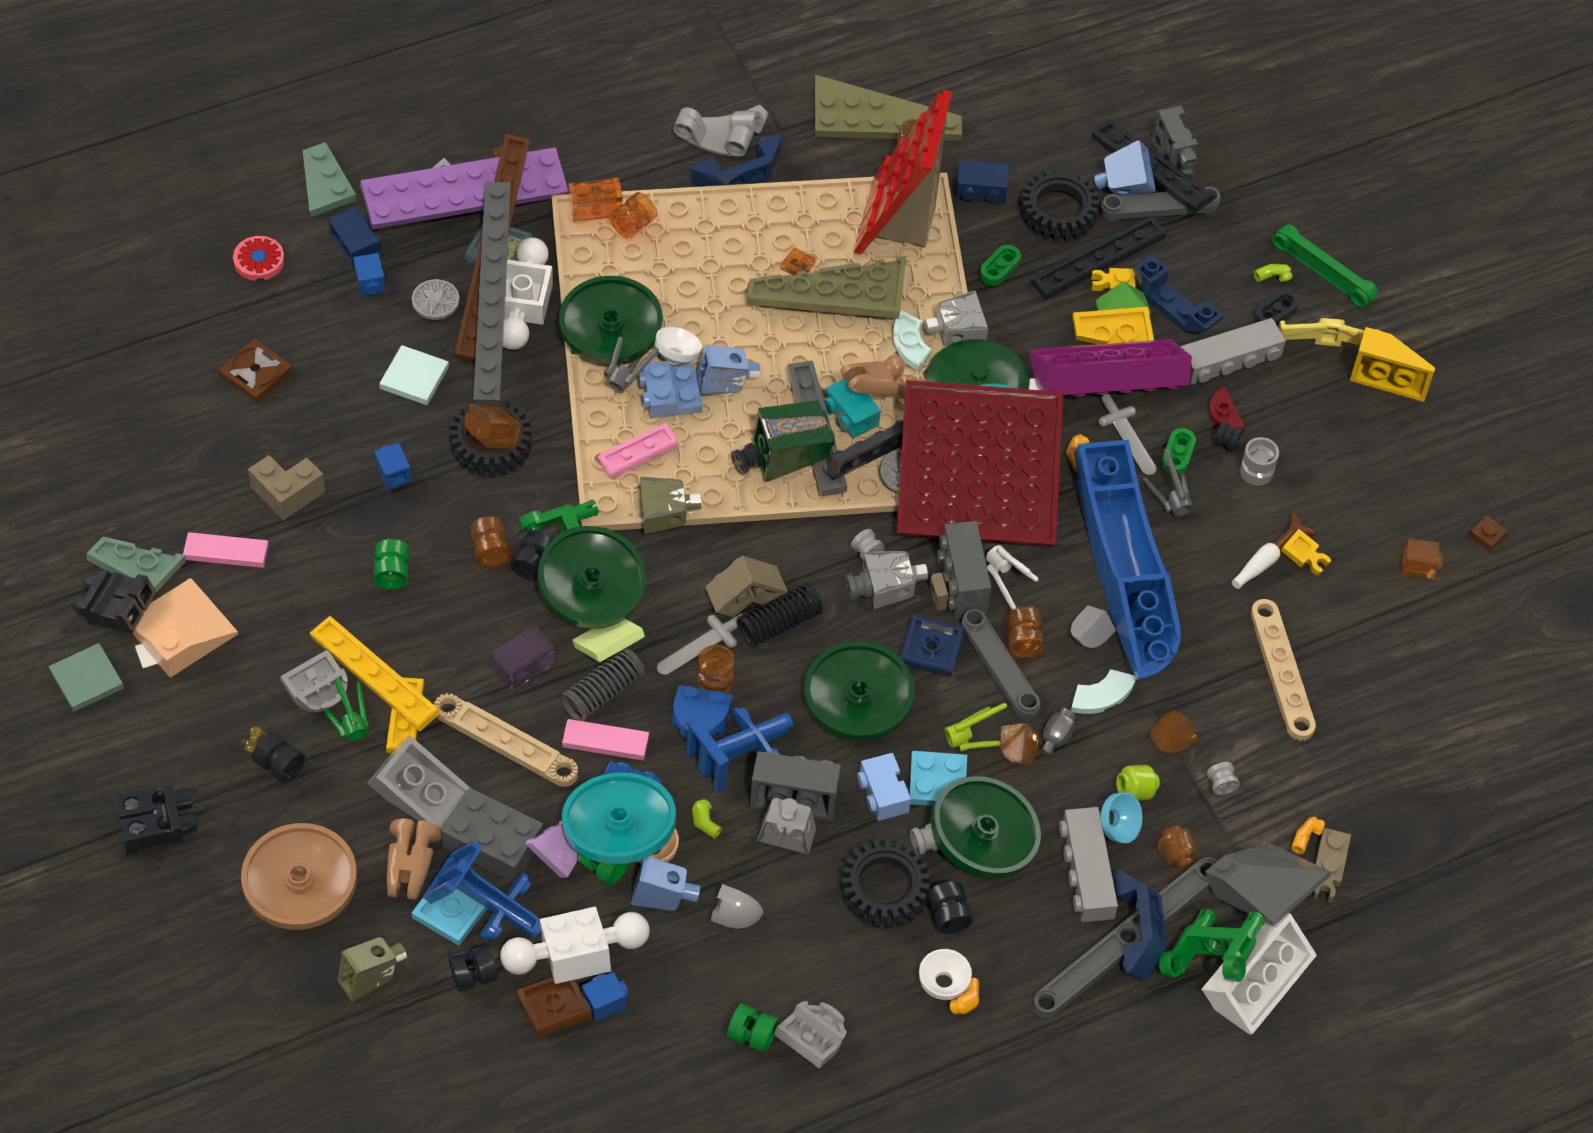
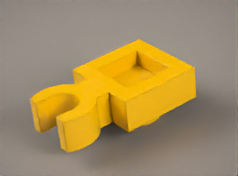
M1109 268L1108 274L1101 270L1092 271L1091 280H1099L1092 282L1091 290L1101 291L1104 288H1109L1110 291L1122 281L1135 288L1133 269Z
M1300 529L1296 531L1281 549V552L1300 567L1305 562L1309 564L1311 572L1317 576L1323 571L1317 565V562H1322L1327 566L1331 561L1326 554H1318L1316 552L1319 545Z

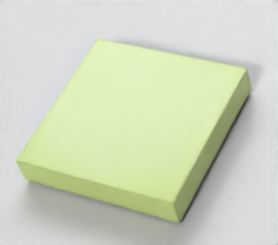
M625 619L610 627L591 629L572 641L576 649L601 662L644 638L645 635L641 627Z

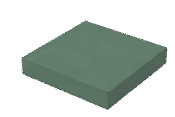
M99 643L49 666L53 678L73 712L124 689L121 679Z

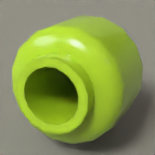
M1149 765L1126 766L1116 779L1118 793H1130L1138 801L1153 798L1160 785L1158 775L1155 774Z

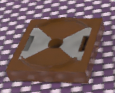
M253 339L224 364L218 372L219 376L255 402H258L289 375L293 368L290 363L256 339ZM252 368H260L257 372L251 371ZM235 376H238L240 379H242L243 381H245L247 384H245L244 382H242L241 380H239V379H238L237 377H235Z

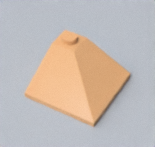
M191 578L151 602L147 610L142 611L144 615L132 633L170 678L238 635V631ZM133 615L128 617L129 621L132 620Z

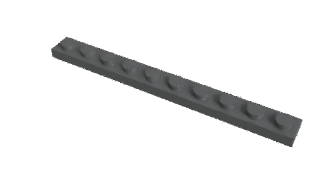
M485 182L474 405H500L511 182Z

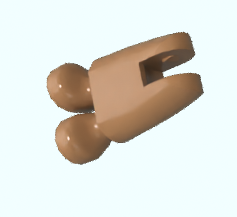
M892 355L885 362L874 361L847 364L840 371L843 379L849 381L848 388L851 392L866 395L893 396L898 399H904L906 380L916 381L912 375H902L905 363L901 356Z
M404 818L391 821L389 831L392 836L397 838V842L389 845L387 860L388 897L397 898L401 883L408 884L407 899H417L434 853L433 849L428 848V844L441 840V827L427 821H418L415 845L412 846L411 851L409 843L414 835L415 823L410 819Z

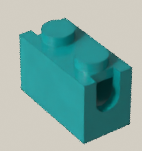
M842 379L826 387L828 398L824 399L827 411L833 413L838 419L840 427L845 432L848 431L854 439L879 426L881 410L869 395L851 392L848 388L849 381Z

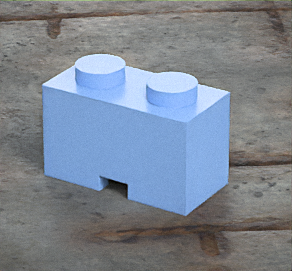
M893 753L861 761L860 772L857 773L859 786L861 789L865 788L868 795L866 796L867 807L870 812L875 813L877 821L909 813L911 798L904 780L900 782L897 780L896 775L900 774V770Z

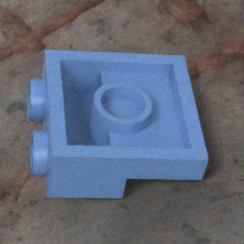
M668 361L649 363L639 373L640 387H645V393H642L644 408H649L651 418L702 412V402L694 364L669 367Z

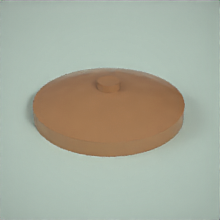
M295 823L273 829L255 842L244 859L241 882L248 905L262 920L284 929L303 930L325 924L344 910L356 888L357 869L350 847L338 834L319 825Z

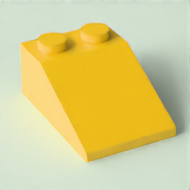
M1366 327L1350 381L1424 402L1435 367L1393 335Z

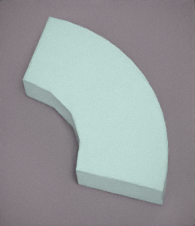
M901 310L899 319H896L894 323V345L903 360L910 367L919 371L930 357L932 349L924 344L920 337L923 321Z
M1110 669L1106 678L1099 683L1089 686L1078 685L1071 711L1080 714H1094L1104 712L1105 709L1116 704L1119 705L1132 691L1136 676Z

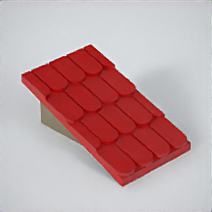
M943 90L942 94L937 93L927 111L921 112L907 137L901 138L892 155L886 156L876 172L853 253L862 254L876 237L926 247L936 209L947 111L952 96L951 91Z

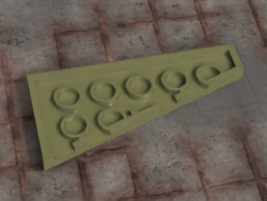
M815 75V137L906 138L921 112H926L929 106ZM947 112L944 140L961 141L962 116Z
M906 256L898 257L897 261L885 262L884 259L875 260V264L864 266L855 263L820 268L819 272L807 274L806 271L797 272L796 276L783 277L779 274L752 278L749 281L747 304L899 319Z

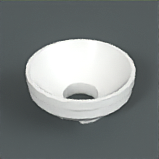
M664 327L656 334L655 346L669 364L678 365L691 362L701 352V341L693 333L685 329Z
M939 949L929 953L921 962L919 969V979L923 989L932 997L941 1000H951L962 995L967 990L972 976L971 967L966 958L960 953L949 949ZM940 975H947L951 978L952 985L946 988L940 987L936 983V978Z

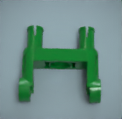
M591 499L576 506L566 504L543 513L541 511H534L521 517L519 523L523 531H537L557 524L560 533L571 528L579 527L578 521L598 516L599 510L598 506L593 507L596 502Z
M1209 909L1200 910L1193 925L1185 928L1172 951H1165L1161 955L1159 962L1161 974L1165 977L1176 978L1185 972L1195 954L1224 956L1222 958L1224 960L1222 965L1224 979L1229 982H1241L1246 973V961L1256 946V935L1264 925L1265 918L1258 912H1254V915L1253 912H1249L1241 928L1212 927L1217 920L1215 913Z

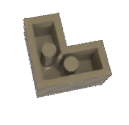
M268 455L248 469L251 488L282 520H285L325 493L323 473L308 458H305L285 472Z
M746 556L735 559L727 569L716 575L714 580L705 586L716 613L735 617L751 602L764 605L788 592L777 566Z

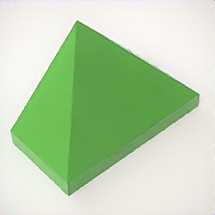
M1124 281L1095 301L1097 311L1148 307L1149 316L1151 314L1144 293Z

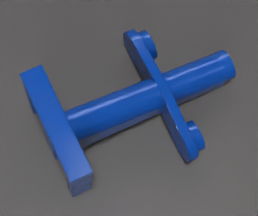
M736 707L731 710V715L735 724L742 731L714 741L701 722L696 720L689 724L686 755L688 758L695 754L699 758L698 771L704 778L710 774L713 776V791L718 794L726 788L730 760L755 748L761 752L773 751L779 754L778 750L774 747L771 748L768 742L787 734L789 729L793 728V721L787 713L754 725L751 722L748 711L743 707Z
M475 841L450 854L422 897L430 904H433L452 894L455 889H458L492 911V915L480 934L484 939L494 940L503 928L499 924L502 918L532 938H535L541 931L540 918L513 900L517 894L522 895L531 884V881L528 880L529 876L521 873L504 894L473 871L471 865L482 849Z

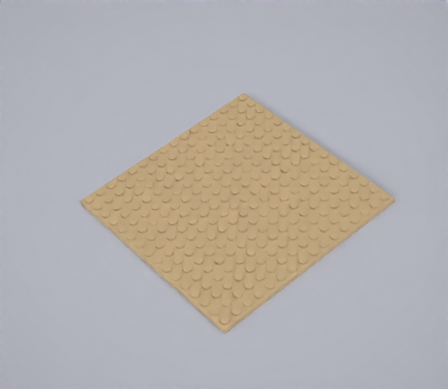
M940 173L936 209L926 247L876 237L862 254L853 253L874 177L552 196L561 305L573 288L589 279L600 276L630 278L646 286L657 297L663 313L662 328H682L693 333L701 341L702 349L695 360L685 364H669V367L694 364L695 373L697 374L705 345L741 348L746 353L747 362H758L760 364L759 378H746L743 389L740 392L700 396L702 412L651 418L649 408H644L642 393H645V387H640L638 376L631 385L627 386L624 392H618L612 389L606 382L609 378L606 370L610 364L587 360L575 353L565 342L579 504L593 499L596 502L593 507L598 506L599 510L598 516L581 520V526H598L610 530L644 528L640 498V477L681 479L684 484L685 494L700 493L701 509L686 510V524L684 526L898 511L899 492L888 488L882 481L880 474L881 463L886 455L845 474L848 486L847 492L821 496L813 464L771 481L764 480L760 467L751 468L745 475H741L736 470L731 459V452L736 449L742 450L746 444L752 443L758 408L796 403L787 371L788 364L813 360L823 399L828 398L826 387L843 379L840 371L844 365L874 361L885 362L892 355L900 356L893 341L895 318L748 305L749 281L752 278L779 274L783 277L796 276V268L792 269L789 267V263L792 260L798 261L796 265H800L799 268H801L802 264H805L807 267L806 273L810 274L819 272L820 268L855 263L864 266L875 264V260L884 259L885 262L897 261L898 257L906 256L900 311L902 310L923 321L920 337L924 344L932 349V352L919 371L913 369L904 361L905 369L902 375H912L916 381H926L930 362L947 345L944 344L940 332L926 333L924 320L936 317L937 304L940 301L968 293L947 173ZM655 345L650 351H648L646 354L642 356L641 360L636 365L634 370L656 348ZM658 352L649 363L664 362L666 359ZM632 361L616 364V368H618L619 365H623L628 368ZM869 395L881 410L880 424L854 439L848 431L845 432L840 427L835 415L827 411L837 450L843 451L853 446L857 441H864L872 437L876 432L884 431L892 427L896 422L903 421L904 399H898L893 396ZM666 423L679 441V447L613 479L609 478L597 461L598 455Z

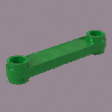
M1287 224L1275 232L1272 242L1278 250L1288 252L1348 295L1356 306L1364 308L1376 299L1378 288L1373 282L1363 280L1301 236L1294 226Z

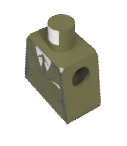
M640 477L644 534L684 526L686 524V510L701 509L700 493L685 494L684 484L681 479Z
M380 937L346 949L341 954L337 981L350 1000L354 1002L391 981L394 975L395 964L406 959V951L401 943L389 947L384 939Z

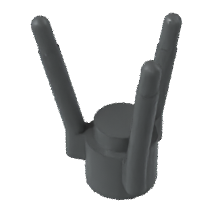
M619 337L610 366L606 370V373L609 375L606 381L607 384L618 392H624L627 386L633 383L639 373L659 352L658 348H655L635 370L634 368L642 356L633 360L628 368L623 365H619L616 368L623 342V337Z
M1165 449L1164 454L1176 490L1168 495L1169 499L1167 501L1147 478H1143L1142 481L1161 502L1166 513L1173 512L1174 516L1179 517L1191 512L1193 503L1190 499L1185 475L1181 474L1178 477L1168 449Z

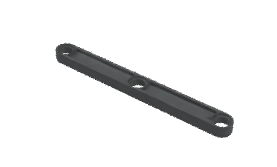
M1210 857L1200 859L1159 893L1162 899L1165 925L1210 889L1208 878L1202 875L1200 869L1205 866L1211 867L1217 862L1215 859ZM1138 911L1037 992L1033 1002V1010L1036 1015L1045 1019L1055 1016L1124 959L1123 947L1142 940L1139 932L1141 923ZM1129 931L1135 935L1136 940L1129 943L1125 942L1120 937V934ZM1042 998H1049L1053 1001L1054 1007L1048 1010L1043 1009L1038 1001Z

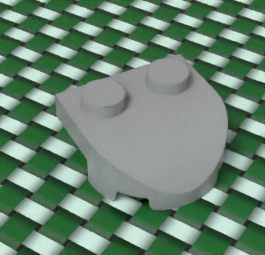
M328 649L280 677V681L297 706L309 712L325 711L340 703L342 699L335 679L340 678L345 692L348 682L345 670L340 669Z
M808 1001L797 1004L793 1014L777 1026L774 1035L815 1066L821 1068L839 1051L847 1030H845L843 1025L844 1017L835 1008L823 1002L819 1006L808 1005Z

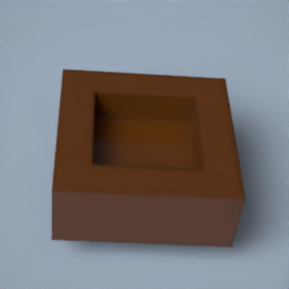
M1486 516L1471 530L1469 537L1490 552L1506 536L1507 530Z

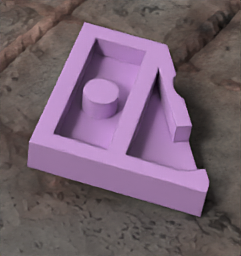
M562 821L557 826H551L543 834L536 838H531L525 843L560 878L568 877L578 861L579 853L568 843L564 835Z

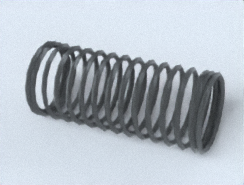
M624 648L617 652L616 656L613 655L607 662L602 663V666L594 669L588 676L583 677V680L575 683L574 687L564 691L561 694L562 703L574 719L584 721L590 714H594V710L598 711L599 707H603L604 703H608V700H613V696L617 697L618 693H622V689L626 690L627 686H632V683L636 682V679H641L645 675L644 666L634 652ZM626 658L631 661L638 673L629 665ZM618 659L622 661L624 667L618 662ZM613 662L617 664L619 670L614 666ZM609 666L613 668L615 674L610 671ZM604 669L608 671L611 679L605 674ZM599 673L603 674L607 683L600 677ZM595 676L599 679L602 686L595 680ZM590 680L594 682L597 689L591 684ZM585 683L590 686V689L592 690V692L594 693V695H593V694L591 693V691L586 687ZM581 687L585 689L589 698L582 692ZM610 687L616 692V694L612 693ZM576 690L580 692L584 701L592 709V712L589 711L584 701L577 695ZM605 690L611 695V698L607 696ZM600 693L606 698V701L602 699ZM566 695L570 698L576 710L582 715V718L571 708ZM595 696L601 701L602 705L598 704ZM590 699L596 704L597 708L593 707Z

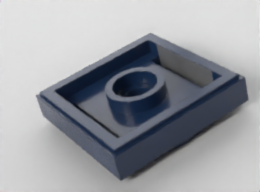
M913 615L900 658L906 666L951 677L965 629ZM934 644L937 648L931 650L927 648V645Z

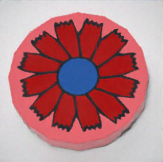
M254 236L238 244L234 250L233 262L236 271L242 277L252 281H257V279L261 278L267 280L277 275L283 268L284 252L282 246L276 240L267 236Z

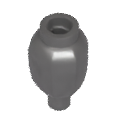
M1062 708L1060 712L1054 713L1048 720L1043 731L1045 744L1041 752L1044 755L1050 756L1054 748L1063 746L1073 734L1076 727L1074 722L1076 716L1072 711Z

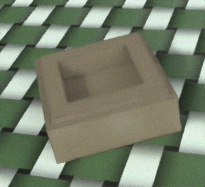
M942 573L932 574L930 582V593L937 611L946 609L948 592Z

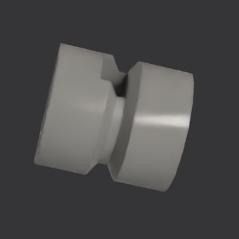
M1259 437L1250 440L1246 445L1241 463V477L1251 485L1260 486L1269 483L1273 478L1279 456L1278 446L1268 438Z

